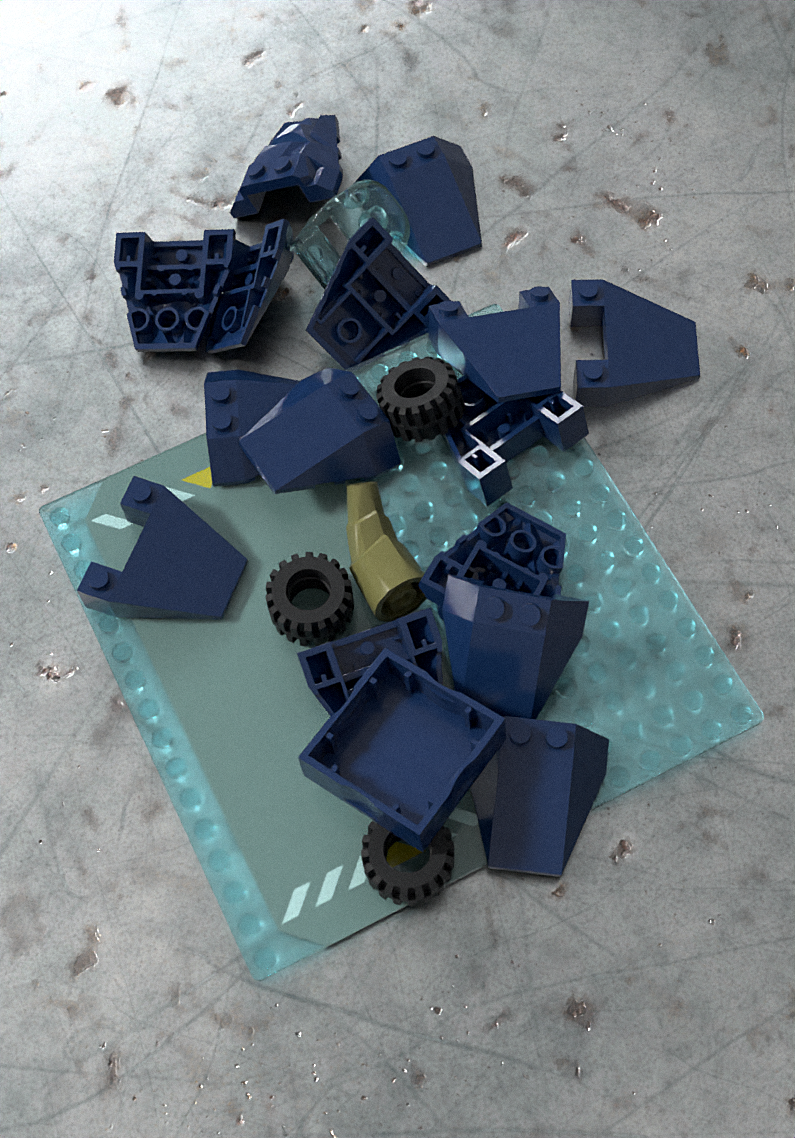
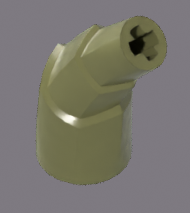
M364 482L347 485L348 524L346 530L352 562L349 569L376 618L384 622L394 621L412 613L427 599L418 586L425 572L408 549L398 541L391 521L384 513L378 483Z

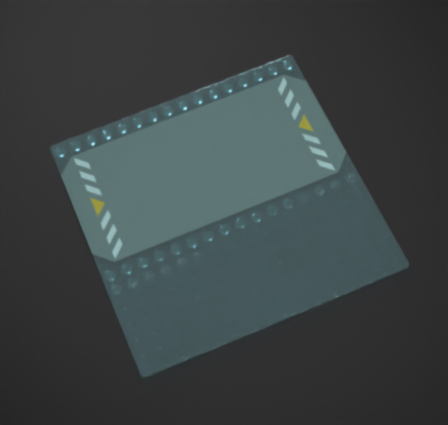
M491 304L469 314L468 317L503 312L498 304ZM429 333L344 371L353 372L379 406L376 389L381 384V378L384 375H388V371L391 368L398 367L399 363L403 361L408 362L412 358L417 357L420 359L433 357V360L442 358L437 355L428 338ZM452 367V369L455 371L457 380L464 376L454 367ZM206 433L40 507L39 514L254 980L262 981L409 905L408 902L402 901L401 906L393 904L391 898L388 897L385 900L380 897L378 890L372 889L365 875L361 858V850L363 849L362 839L364 834H368L367 827L373 820L303 775L298 756L331 716L308 688L297 656L299 652L316 647L314 641L309 642L308 647L300 646L299 639L292 643L287 640L286 634L281 636L276 630V626L272 623L265 597L267 595L266 583L271 582L270 574L273 569L280 570L279 563L285 560L288 563L292 561L291 555L297 553L299 558L305 557V552H313L314 557H318L320 553L327 555L329 562L334 558L339 562L340 569L345 568L348 578L351 580L354 599L352 620L350 623L346 622L347 629L343 634L338 631L335 633L336 639L333 641L388 623L379 621L376 618L349 569L352 562L346 530L348 524L347 485L364 482L378 483L384 513L389 517L398 541L408 549L424 572H426L437 554L441 551L445 553L452 548L458 538L464 534L466 536L477 528L479 522L506 502L566 533L564 563L559 578L561 595L589 600L583 637L536 719L578 724L609 739L607 774L590 811L744 733L763 721L764 715L585 437L565 452L543 437L511 459L506 464L513 489L488 507L467 490L446 440L441 434L436 436V439L430 441L429 439H424L423 442H415V440L407 442L403 441L402 437L396 438L394 436L401 465L375 479L364 481L363 478L346 480L345 484L334 485V482L317 484L313 489L274 494L261 475L256 476L254 481L246 484L213 487ZM133 476L164 485L248 559V564L222 620L120 618L85 607L77 589L90 562L123 571L144 528L127 522L120 505ZM306 589L298 593L291 604L301 610H314L321 607L328 600L329 595L320 589ZM426 599L412 613L431 607L442 639L443 686L455 691L444 620L438 615L437 604ZM327 638L322 640V644L329 642ZM471 787L443 824L445 828H449L452 834L451 839L454 841L455 849L452 877L449 883L446 882L444 884V887L487 865ZM403 839L395 842L386 854L387 863L393 869L403 873H412L422 869L430 859L428 847H426L424 852H421Z

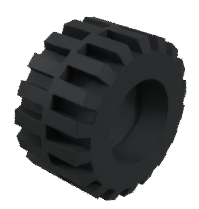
M417 357L412 358L408 362L403 361L399 363L398 367L391 368L388 371V375H384L381 378V384L376 389V397L380 409L390 420L393 435L396 438L402 437L403 441L407 442L411 440L423 442L424 439H429V441L436 439V436L440 434L443 436L448 433L449 428H454L458 424L457 419L462 418L464 414L465 402L455 371L449 363H444V360L440 358L433 360V357H425L424 359Z
M305 552V557L300 558L298 553L291 555L292 561L288 563L285 560L279 563L280 570L273 569L270 574L271 582L266 583L267 595L265 597L272 623L276 626V630L281 636L286 634L288 641L294 643L296 639H299L300 646L308 647V643L313 641L315 646L322 645V640L326 638L329 642H332L336 639L335 633L338 631L343 634L347 629L346 622L350 623L353 617L354 599L348 573L345 568L340 569V564L336 559L333 558L329 562L327 555L320 553L318 557H314L313 552ZM306 589H320L329 595L328 600L321 607L314 610H301L291 604L294 597Z
M371 821L367 827L368 834L363 835L361 858L365 875L372 889H377L379 896L386 900L389 897L393 900V904L400 906L402 901L408 902L409 906H417L416 901L423 899L424 903L432 900L433 894L437 893L439 895L444 890V884L446 882L449 883L452 877V869L454 868L455 849L449 828L442 826L427 846L430 850V859L422 869L412 873H403L393 869L386 860L389 848L395 842L402 839L378 823Z

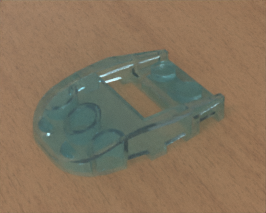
M374 180L358 181L345 191L331 198L311 216L292 242L290 251H295L325 290L341 256L318 228L330 217L346 239L349 240L373 216L392 236L394 240L391 243L401 253L410 237L409 220L403 208L384 185Z

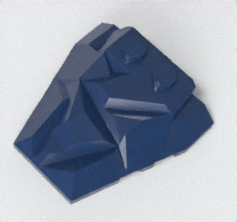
M320 115L319 118H305L303 121L285 122L269 145L265 146L253 163L248 166L230 211L232 217L237 218L257 214L261 208L266 191L298 184L309 202L336 197L343 179V169L339 164L342 154L337 147V144L340 143V133L336 115Z
M234 229L204 230L203 240L154 242L146 232L116 233L114 265L120 275L122 283L120 290L122 297L126 300L128 308L126 315L134 348L137 352L198 350L234 262L236 231Z
M506 502L479 522L473 532L458 538L452 548L445 553L441 551L437 554L418 586L429 601L437 604L438 615L442 620H444L442 608L449 574L484 581L483 585L553 598L554 594L561 595L559 578L564 563L566 533Z

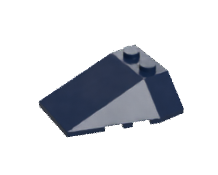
M436 136L428 137L378 155L353 183V190L364 211L370 216L373 214L382 223V227L388 233L392 232L401 240V244L426 267L482 247L473 167L460 145Z
M373 216L348 240L305 330L345 371L353 372V374L384 358L385 355L411 344L410 342L421 336L429 334V305L451 301L437 285L429 284L391 243L394 240L392 236Z
M282 219L267 224L262 243L248 246L235 239L234 262L213 310L212 318H210L206 328L207 353L213 354L246 346L293 261L295 237L288 220Z
M326 368L302 379L238 443L274 494L313 489L317 484L334 482V485L345 484L346 480L363 478L364 481L372 480L401 465L390 420L353 372L334 368Z
M239 369L207 372L204 381L206 438L213 487L246 484L254 481L255 477L260 475L238 445L239 440L300 381Z
M449 574L442 611L455 691L465 694L500 716L536 719L583 637L589 600L554 594L553 598L487 586L483 585L484 581Z
M431 607L297 653L308 688L330 716L334 715L346 703L356 683L384 648L426 671L435 681L443 685L442 639Z
M502 716L506 722V739L471 786V794L475 805L487 866L491 869L561 877L607 774L609 739L578 724Z

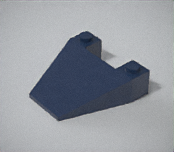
M603 279L571 280L569 295L570 327H603L605 360H576L573 377L574 400L580 403L583 408L609 407L700 379L695 321Z
M537 286L530 290L519 291L517 310L468 317L460 301H443L440 304L429 305L428 338L437 355L498 403L561 392L560 302L550 287Z
M462 376L458 379V384L465 402L464 414L462 418L457 419L458 424L454 428H449L448 433L443 436L467 490L488 507L513 489L507 462L543 437L565 452L589 435L583 406L563 391L498 403L468 378Z
M133 476L120 505L127 522L144 528L123 571L90 562L77 589L85 607L120 618L222 620L248 564V559L164 485Z

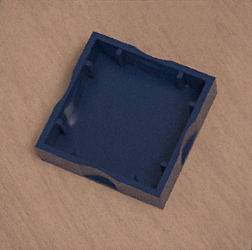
M384 648L356 683L346 703L334 715L329 717L298 756L303 775L413 847L424 852L505 741L506 722L502 716L465 694L441 685L426 671Z

